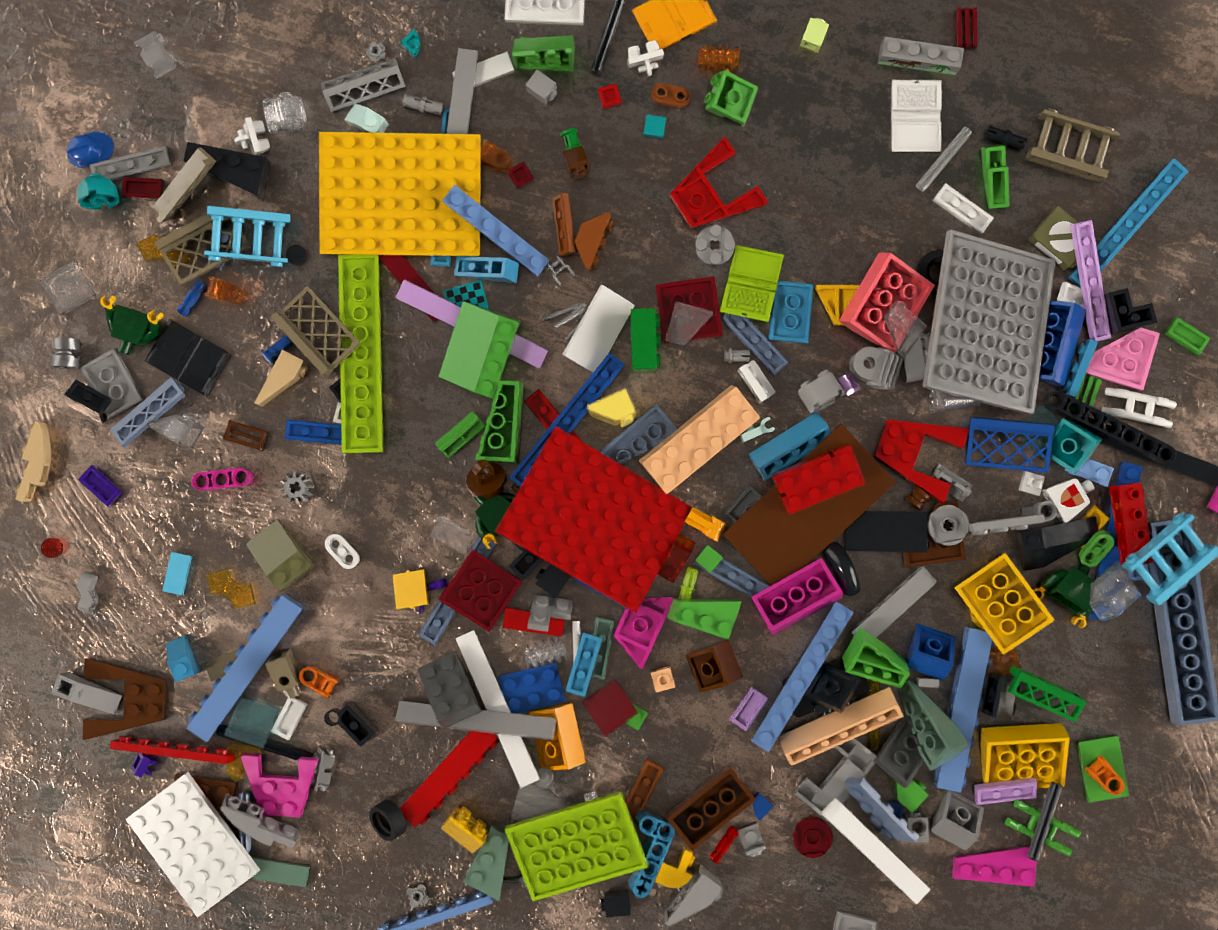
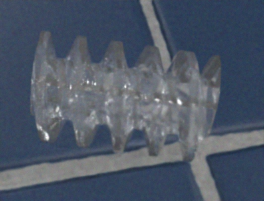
M559 636L556 643L550 638L548 645L542 640L541 647H538L536 642L533 643V649L528 644L525 646L524 655L528 670H530L531 664L534 668H538L539 662L543 667L546 666V660L552 665L554 658L560 663L562 656L568 661L564 642Z

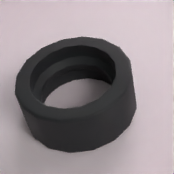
M385 799L370 809L369 819L371 825L382 839L392 841L405 832V817L400 808L391 800Z

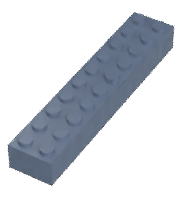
M1172 519L1147 522L1151 531L1150 540L1172 522ZM1191 521V522L1189 523V526L1193 529L1192 521ZM1182 530L1173 536L1174 540L1189 558L1196 553V547ZM1167 543L1157 550L1173 571H1176L1181 566L1182 562ZM1153 559V563L1148 564L1149 574L1157 584H1160L1166 579V575ZM1198 572L1161 605L1154 604L1170 721L1179 726L1218 721V699L1200 575Z

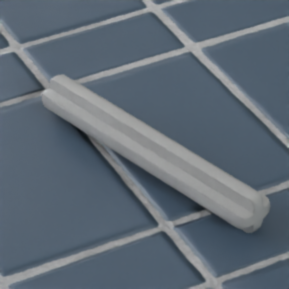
M964 127L919 180L916 184V188L919 191L924 192L972 135V131L968 127Z

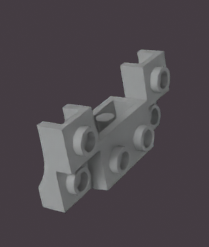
M855 738L834 747L844 756L820 786H817L806 777L794 791L795 795L827 822L829 820L821 812L834 798L841 804H846L852 798L844 784L848 777L864 778L875 764L873 761L876 755Z

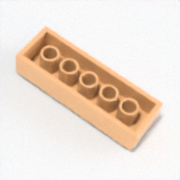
M730 385L642 457L639 462L657 485L668 494L759 420L760 417L738 388Z

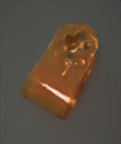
M482 138L481 163L502 173L511 169L512 161L508 152L497 147L489 140ZM504 158H505L506 162H505V163H504V162H501V163L499 164L498 161H499V160H502V161H503Z
M209 276L208 289L203 296L235 305L241 304L245 300V292L242 288ZM237 290L236 297L231 299V292Z

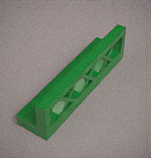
M1015 665L1011 666L1009 672L1015 678L1007 690L1010 694L1076 722L1087 702L1075 692ZM1020 682H1025L1027 689L1021 692L1016 691ZM1041 689L1043 697L1034 699L1033 692ZM1058 697L1060 704L1053 707L1050 706L1049 700ZM1074 704L1076 707L1072 714H1067L1065 707Z

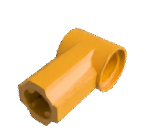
M692 507L685 520L688 525L702 531V534L716 542L719 541L727 527V524L713 516L710 517Z

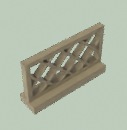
M226 204L220 206V207L228 208V206H227ZM207 214L154 242L180 286L230 260L221 258V261L213 263L208 260L207 266L204 268L195 266L198 256L208 259L204 254L199 253L202 243L211 245L210 241L203 240L205 232L212 231L213 220ZM223 218V221H221V227L222 224L228 220H231L232 222V219ZM233 229L231 233L221 230L220 233L229 235L230 239L228 246L220 244V248L227 249L226 253H229L230 250L232 251ZM242 230L241 239L245 245L240 248V254L252 248ZM191 240L198 242L196 252L185 249L187 242ZM172 250L181 251L178 262L170 260L167 253ZM184 252L195 255L192 265L181 263ZM180 266L191 268L189 276L181 280L178 275Z
M306 286L279 313L275 312L271 316L273 321L320 373L326 377H330L334 373L333 370L361 344L309 286ZM309 293L313 297L312 305H303V298ZM292 308H298V319H290L286 314ZM302 309H312V319H302ZM316 309H324L326 311L325 320H316ZM302 322L311 323V333H303L301 331ZM315 323H325L324 334H315ZM329 323H337L339 325L338 334H328ZM315 337H324V348L315 347ZM328 337H338V348H328ZM342 337H349L354 342L349 348H341ZM327 351H337V359L332 364L327 360Z

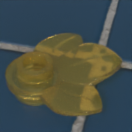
M237 743L226 747L229 753H232L233 750L238 752V756L234 757V762L226 764V772L233 781L237 782L242 773H246L241 755L243 753L259 754V748L246 744L241 746Z

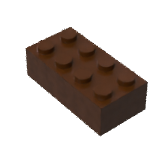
M727 764L666 813V818L693 851L756 799L733 768Z

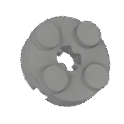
M719 225L706 227L697 236L695 244L696 254L707 265H723L729 261L734 253V238L726 228ZM718 241L720 249L711 250L710 242Z
M953 505L940 506L928 516V533L936 543L948 546L956 545L968 533L969 520L967 515ZM947 519L950 523H953L950 531L943 527L944 521Z

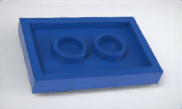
M557 662L498 676L500 689L510 712L513 714L566 702Z

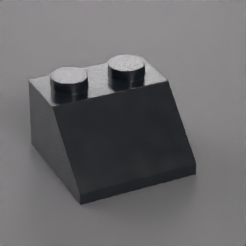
M989 673L982 709L983 713L994 718L1011 720L1012 715L1016 711L1015 696L1007 690L1014 680L1013 677ZM1020 684L1016 689L1018 692L1020 691Z

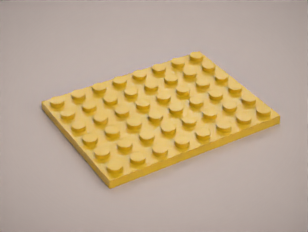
M319 132L320 254L480 256V231L445 205L442 200L451 188L456 185L481 205V135Z

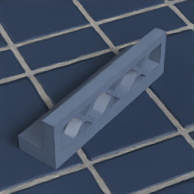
M172 377L169 378L113 426L110 431L119 444L125 448L186 396L184 387Z

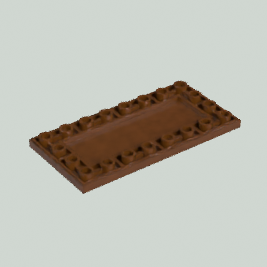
M841 423L798 463L825 452L830 454L829 450L848 444L851 445L865 484L792 514H788L785 511L779 496L781 493L777 491L774 485L722 533L771 586L807 566L896 483Z

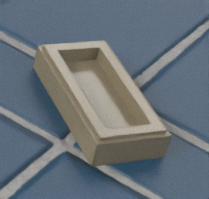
M237 650L204 662L210 681L224 677L226 673L223 670L230 661L234 663L237 659L235 655Z

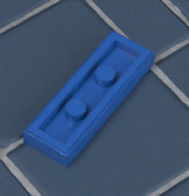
M287 419L285 439L342 445L341 425Z

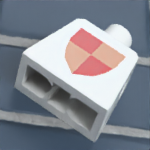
M1072 478L1046 487L1041 492L1046 501L1053 502L1056 505V518L1059 523H1067L1090 504L1086 494L1095 488L1089 479L1079 483L1076 478Z

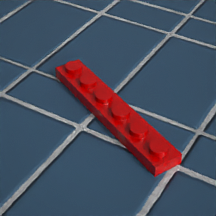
M119 736V739L110 742V749L220 764L234 762L235 753H229L228 749L216 748V751L209 750L208 746L191 748L186 743H177V746L170 745L169 741L152 743L151 739L139 738L138 741L131 740V736Z

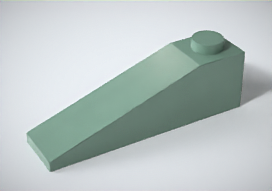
M908 680L899 690V694L906 715L911 717L914 726L911 728L913 735L916 734L920 746H917L919 753L931 771L958 756L968 745V742L949 717L912 680Z

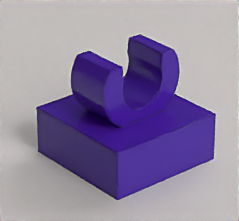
M138 753L131 766L133 774L142 777L144 773L152 775V770L147 769V766L150 764L157 765V761L154 758H150L149 754Z

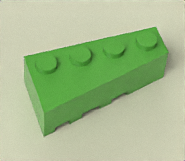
M499 380L492 409L487 418V425L475 460L485 459L489 462L519 463L524 383L520 381Z

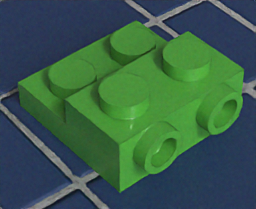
M726 70L718 72V74L716 73L711 80V85H713L712 91L706 95L704 103L707 104L705 110L720 117H727L741 125L745 124L758 86Z

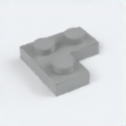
M534 594L528 629L548 632L550 617L571 620L573 600Z

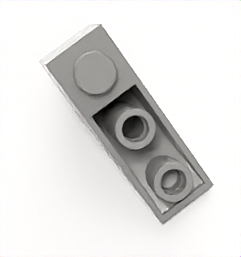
M70 672L59 674L51 691L52 694L68 701L111 714L116 713L123 697L121 694Z

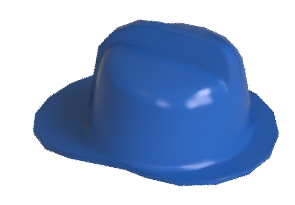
M91 132L75 136L70 140L66 149L67 158L76 167L90 166L89 164L109 159L113 153L114 146L111 138L102 132Z

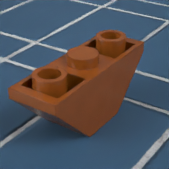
M609 212L582 223L575 239V247L587 272H590L592 268H596L599 261L597 253L599 249L603 250L606 242L604 235L606 231L610 232L613 220H611V213Z

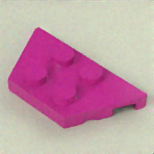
M673 597L644 598L636 613L627 608L624 610L613 636L640 669H643L669 612Z

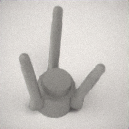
M585 302L581 304L576 303L571 307L542 317L541 321L572 311L570 316L555 324L554 327L558 328L573 318L578 322L582 320L588 306ZM578 325L565 338L566 341L573 336Z

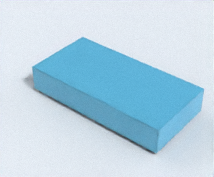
M171 552L162 591L184 595L193 556Z

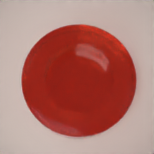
M47 538L41 544V552L48 558H56L63 552V544L57 538Z

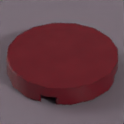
M809 816L802 818L796 823L792 833V840L799 853L809 858H817L823 856L831 847L833 834L831 828L823 819Z

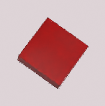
M616 83L597 89L603 109L622 104Z

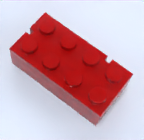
M844 444L829 450L830 454L822 453L771 474L777 491L781 493L779 496L788 514L865 484L851 445Z

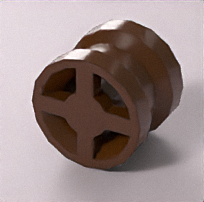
M915 486L913 493L907 495L905 499L914 508L921 511L925 502H929L931 497L920 487Z

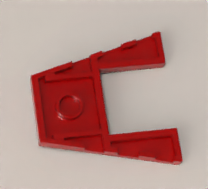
M726 137L721 139L669 195L691 229L768 204L766 197L760 188L756 186L724 206L705 177V173L736 154Z
M888 419L881 434L874 458L894 472L904 476V479L914 483L928 495L939 500L938 502L944 504L951 484L913 470L924 436L962 449L970 429Z

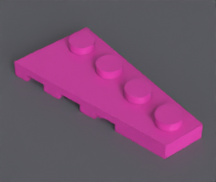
M1030 845L1001 851L994 850L981 854L974 853L954 856L952 877L954 879L1035 887L1037 861L1027 857Z

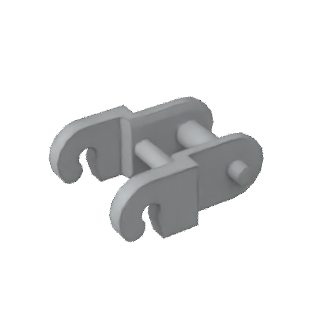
M557 256L558 260L551 265L547 263V269L553 272L552 277L561 286L562 284L556 277L559 272L568 269L572 276H575V273L568 264L565 265L563 263V258ZM561 263L563 267L555 272L553 268Z

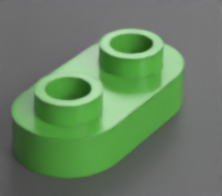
M1105 530L1096 532L1079 552L1082 564L1088 567L1098 565L1114 546L1112 535Z

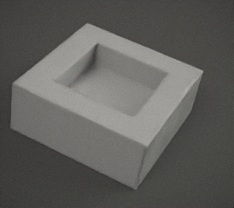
M916 676L914 678V683L918 687L939 688V679Z

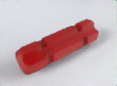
M733 826L728 828L727 834L723 835L715 847L716 850H713L709 857L716 864L722 860V855L726 854L733 843V839H736L739 834L738 830Z

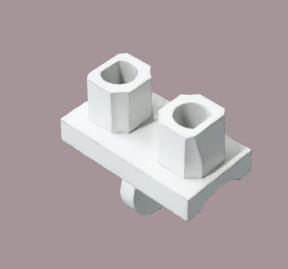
M656 40L646 43L648 53L642 55L638 46L629 47L628 67L640 66L638 67L639 73L646 71L647 76H651L652 69L658 68L657 62L654 61L663 59V49L659 48Z
M251 117L245 118L243 127L246 135L243 129L238 130L239 136L234 139L235 144L242 145L243 150H248L250 147L251 154L260 156L261 153L270 150L268 139L258 140L256 136L265 132L263 121H252Z

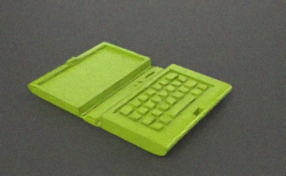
M736 245L720 312L769 322L784 254Z

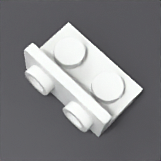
M754 360L737 370L759 404L775 394V390Z

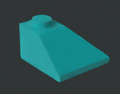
M1063 418L1053 434L1050 458L1076 474L1092 456L1102 438L1088 429Z

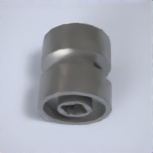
M53 338L52 350L55 351V354L52 355V367L79 368V356L76 353L80 351V340Z

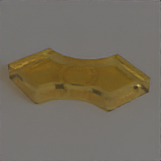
M153 234L136 243L146 262L161 260L166 263L154 243L159 240L156 235ZM172 250L167 253V256L170 260L178 262L181 251ZM184 252L181 263L188 264L191 261L187 253Z
M228 570L206 574L210 594L224 595L231 601L234 609L256 604L252 585L237 583L230 577Z

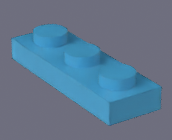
M1089 339L1079 345L1077 350L1079 355L1077 360L1071 365L1070 372L1072 373L1070 378L1067 379L1066 386L1062 387L1063 393L1074 398L1076 397L1097 346V341Z
M583 632L566 687L567 692L585 697L601 645V637Z

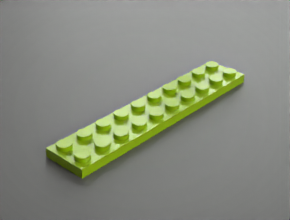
M338 255L339 320L361 343L340 363L342 453H383L379 255ZM342 337L341 348H349L354 342L349 337Z

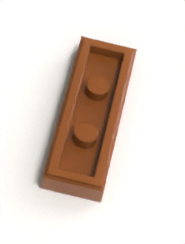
M561 193L553 198L559 255L568 256L576 251L568 193Z
M646 758L625 800L633 821L636 814L645 809L664 770L663 766Z

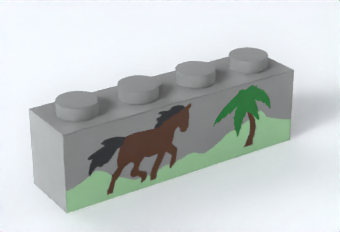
M884 37L880 44L878 64L956 75L962 66L964 48Z

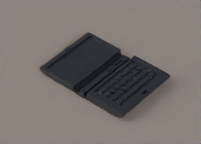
M168 319L144 361L207 397L232 354L173 320Z

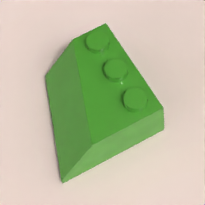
M574 35L539 38L521 37L514 39L512 51L514 68L574 72Z

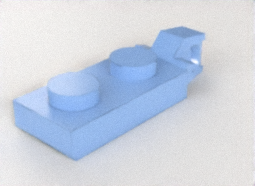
M1088 459L1076 474L1066 468L1064 471L1084 480L1089 479L1092 483L1108 487L1114 468Z

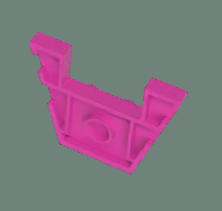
M243 753L241 760L259 807L264 808L263 815L300 818L304 812L310 784L313 781L315 767L318 765L319 758L300 757L298 759L299 777L262 774L261 754Z

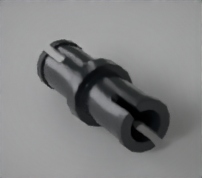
M989 125L986 130L989 132L985 133V137L999 141L1001 145H1010L1020 150H1023L1026 146L1022 143H1027V138L1013 134L1011 130L1007 129L1004 131L992 125Z

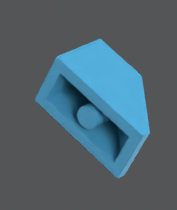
M186 635L166 643L168 665L175 683L201 672Z

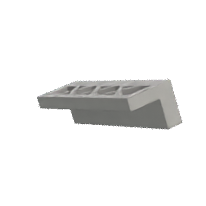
M396 58L321 83L323 94L331 112L406 87ZM397 74L399 83L392 85L386 82L389 76ZM373 81L381 84L379 89L375 91L367 87ZM353 88L362 90L358 97L348 94ZM335 94L343 96L342 101L334 105L329 97Z

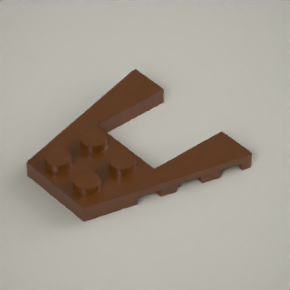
M91 658L85 659L84 679H124L123 719H83V740L166 720L167 679L114 666L110 663L99 662Z

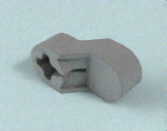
M87 571L82 574L77 584V588L82 596L78 604V610L91 614L99 600L94 590L98 576Z

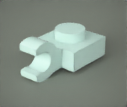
M770 417L764 418L759 427L754 428L752 425L743 434L739 435L742 443L764 433L772 432L775 429L774 427L770 429L765 427V422L771 420Z

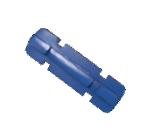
M197 280L194 283V288H191L182 300L183 304L177 307L176 311L187 316L190 312L189 308L195 305L201 296L200 293L204 292L207 288V285L202 281Z

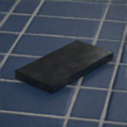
M865 511L846 528L845 551L927 553L928 512Z

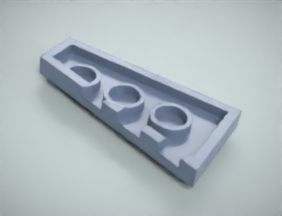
M655 403L599 452L615 462L623 464L656 447L678 428L658 404Z
M848 777L844 782L845 786L856 799L860 808L866 813L870 822L879 831L882 838L885 840L916 842L919 835L915 831L910 832L906 828L908 824L902 818L898 820L893 814L894 809L889 804L879 800L881 796L864 778Z

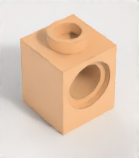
M670 666L650 670L656 693L675 688Z

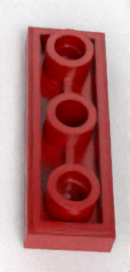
M505 608L503 628L563 636L565 619L550 617L548 632L528 629L531 611Z

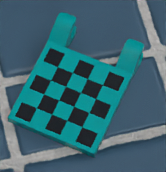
M481 280L443 290L445 299L460 307L463 301L489 310Z

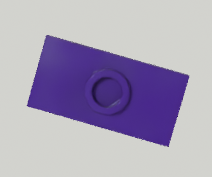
M91 465L78 479L107 507H110L123 492L94 465Z

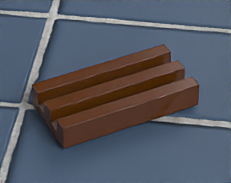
M229 420L223 439L263 451V445L269 432ZM232 425L262 434L261 438L231 429ZM233 433L259 441V445L229 437V434Z

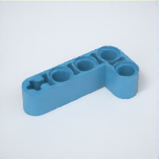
M643 810L636 814L634 821L640 831L648 835L642 849L651 867L648 870L641 869L631 873L628 884L638 898H644L649 895L675 835V829L666 818ZM645 819H650L647 825L642 826V822ZM663 826H667L666 831L660 833V829ZM655 845H659L658 850L652 851Z

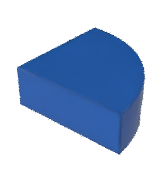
M757 792L755 795L756 800L753 802V810L758 820L761 821L772 809L773 805L762 794Z

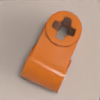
M314 665L304 667L299 673V680L302 684L325 698L331 697V691L336 683L340 682L336 676ZM306 670L314 673L313 680H308L305 677Z
M1101 755L1097 757V760L1092 765L1084 768L1088 775L1104 791L1113 795H1119L1123 792L1125 787L1123 780ZM1114 779L1116 785L1113 789H1109V782Z

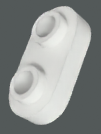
M332 534L325 540L326 550L343 568L352 569L359 564L360 556L358 552L343 536ZM335 540L340 543L338 548L333 546ZM348 555H351L353 557V561L351 563L347 561Z

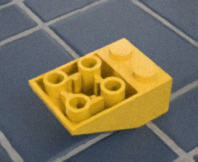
M457 805L442 824L441 829L473 854L485 842L489 829H487V824L484 821L473 818L471 816L472 813L466 807H459Z

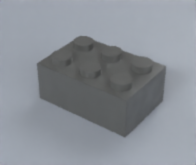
M455 652L417 669L437 722L444 729L481 712L463 665Z

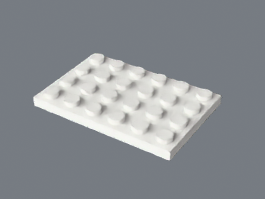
M189 772L185 773L126 819L197 917L260 871L254 860Z

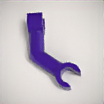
M446 579L427 583V592L446 587ZM424 605L420 606L418 613L424 610Z

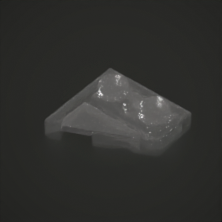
M895 301L884 319L898 354L901 357H906L927 325L900 301Z
M676 302L665 341L685 346L713 315V311Z

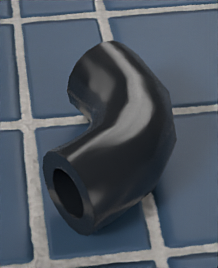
M838 542L830 543L824 549L823 555L835 571L843 594L847 596L856 595L860 592L861 585L855 566L847 552Z

